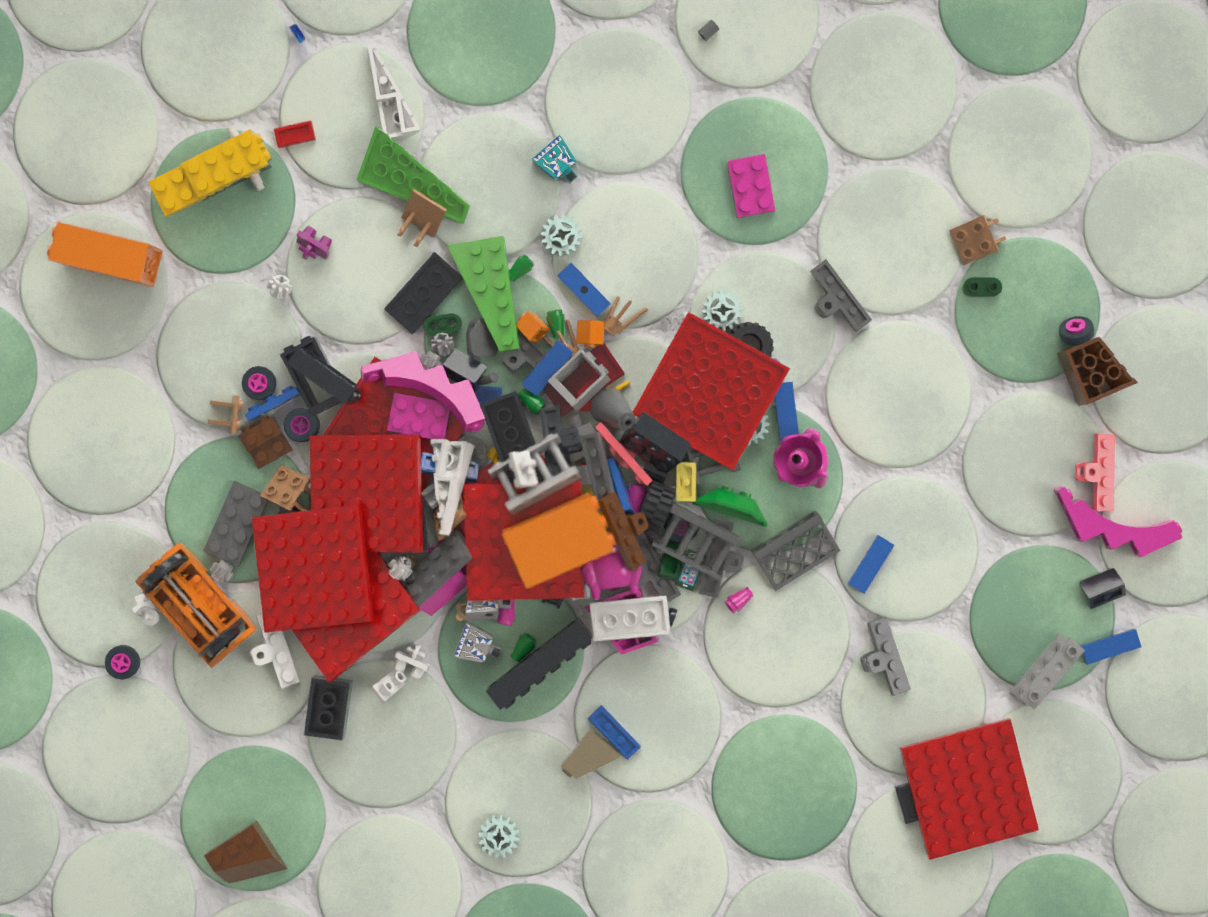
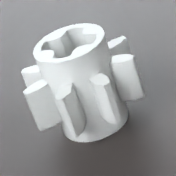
M283 275L272 276L267 285V289H270L269 294L276 299L287 298L288 293L292 289V285H289L290 280Z
M403 556L400 558L395 557L388 564L391 568L389 571L390 576L397 580L401 578L405 580L413 572L409 569L412 566L411 562Z

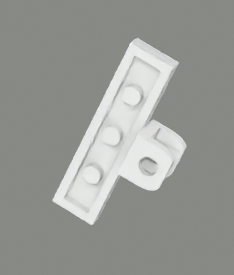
M257 615L256 617L265 643L255 646L249 651L253 664L264 665L272 662L281 689L300 682L283 631L264 633L263 615ZM258 652L262 653L261 659L257 658Z

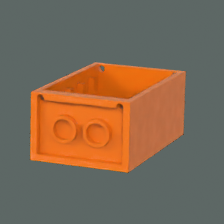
M57 222L56 226L53 227L52 245H49L47 250L48 260L64 266L154 287L163 250L148 243Z
M590 492L503 529L502 535L526 589L614 551L613 545L616 544L611 531L607 532L605 528L608 525L603 513L599 514L597 510L600 506L595 495L591 496Z

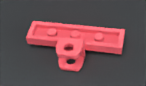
M599 423L595 427L598 430L596 432L601 433L602 441L606 439L609 442L610 454L622 467H625L627 470L632 469L636 473L633 477L640 485L645 483L647 486L652 479L633 459L637 454L624 448L602 423Z
M1094 434V463L1081 462L1075 465L1076 480L1093 482V510L1114 511L1115 434ZM1082 468L1084 469V475H1083V476H1082L1081 473H1080V471H1081Z

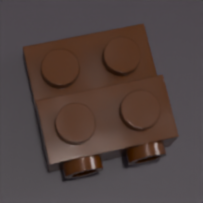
M268 415L259 419V424L253 428L249 425L241 429L242 434L238 435L258 469L293 451L275 417L269 418Z

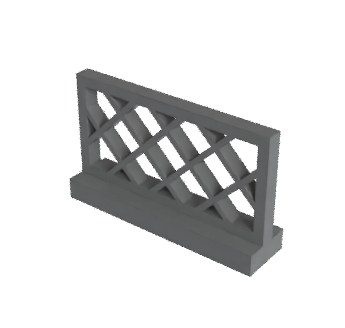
M813 511L750 551L776 591L835 555L840 549L817 511ZM820 525L823 529L822 536H812L813 528ZM800 536L807 537L805 548L795 546L797 538ZM811 538L820 540L818 551L808 549ZM824 541L830 542L834 547L828 553L821 551ZM784 546L791 547L789 558L779 556L780 549ZM794 548L804 550L802 561L792 559ZM807 551L817 553L816 559L812 563L805 562ZM768 556L775 558L772 568L766 567L762 560ZM778 558L788 560L785 571L776 569ZM791 561L801 563L799 571L795 573L789 572ZM774 573H784L783 581L775 584L773 580Z

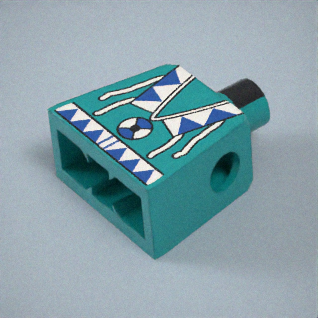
M560 135L532 158L533 163L555 181H558L563 176L570 184L578 177L571 169L576 165V160Z

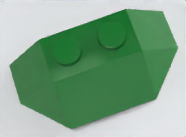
M722 485L721 489L715 488L692 502L694 505L767 527V522L757 502L751 498L752 494L741 491L739 495L733 493V488Z

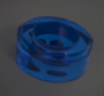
M297 24L291 25L289 29L297 42L300 44L305 41L306 38Z

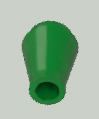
M527 255L519 256L509 270L510 279L513 282L533 270L532 267L535 264Z
M562 309L547 312L546 319L553 338H559L556 333L557 331H560L564 337L565 314L562 313Z
M526 388L522 389L518 394L531 414L534 413L537 416L541 413L540 408H545L546 406L544 399L535 396Z
M527 633L520 635L513 653L510 655L511 658L520 662L536 647V639Z

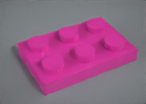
M765 154L727 161L737 218L774 212L775 205Z
M394 393L387 431L403 434H420V437L429 439H445L450 409L440 401Z

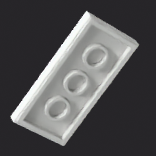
M667 595L589 603L593 642L671 634Z

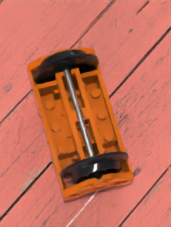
M181 542L161 556L160 560L158 559L152 563L150 568L145 570L135 582L143 590L142 593L150 598L199 654L198 657H201L212 669L252 635L257 628L235 600L231 601L207 574L208 569ZM179 553L184 555V557L177 559L175 555ZM243 620L245 622L246 631L243 632L240 636H238L241 633L238 627L240 626Z

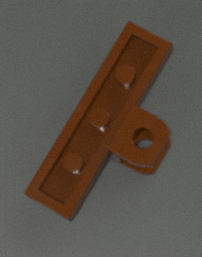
M616 492L609 493L599 500L598 503L628 572L634 571L646 562L635 536L640 535L648 528V522L643 512L625 515ZM639 519H640L641 522H642V523H641V526L638 524V520H639Z

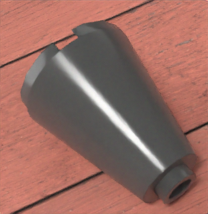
M604 388L595 394L591 400L592 408L590 412L598 423L623 431L630 430L635 425L636 418L621 391L616 388Z

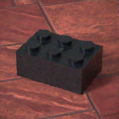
M644 411L636 418L635 425L630 430L625 431L619 441L624 448L633 451L643 461L649 462L658 471L665 474L682 462L691 443Z
M314 675L311 678L304 736L343 740L345 738L353 680L336 678L332 682H328L324 676Z

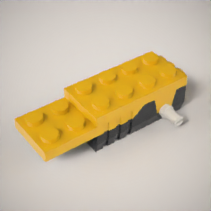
M232 125L227 128L231 139L182 162L181 166L148 181L165 217H169L201 200L205 201L209 197H213L217 193H221L227 188H231L247 179H251L257 191L264 189L265 187L259 174L271 168L269 161L272 159V156L263 144L264 140L260 133L255 134L249 129L239 134L235 126Z

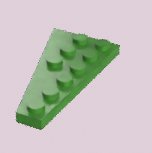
M375 126L356 180L406 201L409 200L412 191L415 189L447 209L445 217L463 224L471 205L382 129Z
M504 236L447 245L499 351L519 350L520 346Z

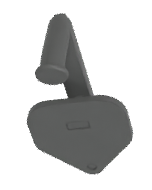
M484 319L472 320L468 324L466 332L467 352L470 357L480 362V357L495 356L498 352V347ZM490 372L489 375L482 376L479 379V385L496 383L498 381L497 374Z

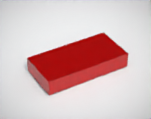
M311 120L274 129L278 148L316 140Z

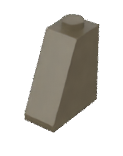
M590 728L563 761L561 767L564 769L562 771L571 778L573 776L577 779L618 759L620 752Z

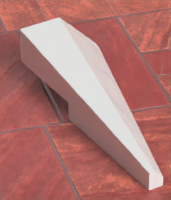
M368 45L382 130L396 142L406 140L420 132V127L375 45Z
M431 439V445L434 449L432 461L435 463L436 473H434L436 501L439 503L437 515L441 523L439 534L449 536L475 445L466 441Z

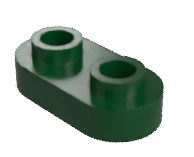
M972 277L963 283L962 289L964 294L969 297H995L1002 291V283L994 277ZM972 283L976 285V290L971 289ZM990 284L996 286L995 290L990 289Z
M454 313L431 316L424 321L423 328L431 336L439 333H455L460 330L462 320ZM451 320L456 321V325L454 327L449 326V322ZM432 323L437 324V328L435 330H431L430 325Z

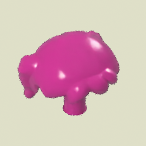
M808 428L803 434L783 438L779 448L773 454V466L777 470V478L780 481H787L795 487L814 486L820 489L825 486L828 481L827 469L829 459L826 447L820 440L821 435L819 431Z
M617 544L613 545L614 551L589 561L581 567L584 580L590 588L594 600L600 598L601 590L615 591L627 585L633 594L638 593L642 565L636 570L628 572Z

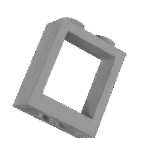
M582 349L548 380L577 412L611 380L607 376L609 371L602 364L598 366L594 362L596 358L589 351L585 353ZM586 360L600 377L578 399H575L561 383Z

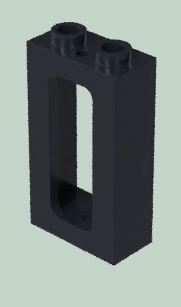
M307 336L300 340L301 344L295 347L290 345L284 348V352L280 356L313 416L341 402L332 396L319 403L305 376L287 364L297 348H307L330 364L318 339Z
M297 348L287 363L343 404L357 403L363 395L361 393L363 390L361 386L307 348Z

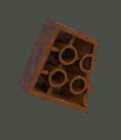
M1100 337L1057 353L1078 406L1088 405L1138 383L1135 378L1129 375L1125 366L1120 364L1114 357V353Z
M257 820L204 855L213 871L228 884L288 869Z

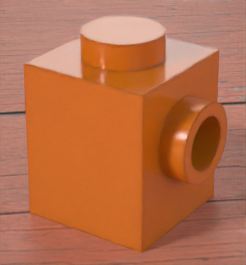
M529 311L522 314L516 323L517 328L528 340L539 343L550 330L537 314Z
M577 320V344H584V348H595V345H603V321Z

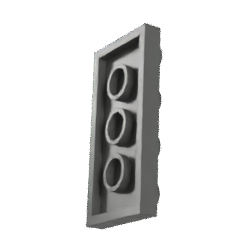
M237 481L233 482L204 547V552L233 565L240 566L253 537L252 517L262 516L268 500L260 496L262 492Z
M458 529L453 531L412 569L413 572L405 579L410 596L418 607L472 559L462 531Z

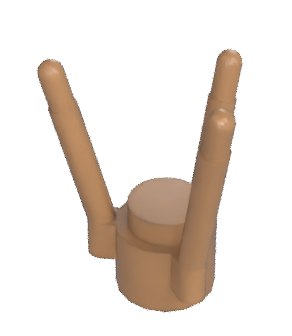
M616 297L607 317L603 321L604 329L613 336L616 333L620 334L623 329L643 315L648 308L645 307L620 326L622 323L619 319L626 312L632 301L629 300L619 314L614 317L612 314L620 299Z
M566 320L572 344L568 346L560 331L556 333L560 341L573 351V354L566 361L568 362L580 349L576 343L570 321ZM544 336L542 339L552 348L554 344Z

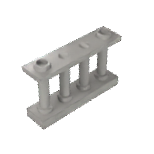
M557 433L547 435L543 441L525 450L529 451L531 459L536 460L537 467L544 478V483L538 486H526L527 490L519 496L515 493L505 474L511 470L509 466L511 459L498 462L488 470L493 479L499 477L510 499L505 504L512 515L581 478L576 467H569L557 444L562 441ZM548 449L552 451L562 470L555 477L551 476L540 456L541 453Z
M1058 633L1010 692L1025 705L1028 704L1035 710L1085 650L1070 637L1066 639Z

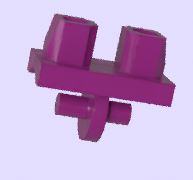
M307 226L303 232L299 230L296 235V242L300 244L299 250L304 252L302 258L307 260L311 256L316 259L318 255L326 260L329 256L332 239L323 235L320 241L315 240L314 237L317 231L310 226Z

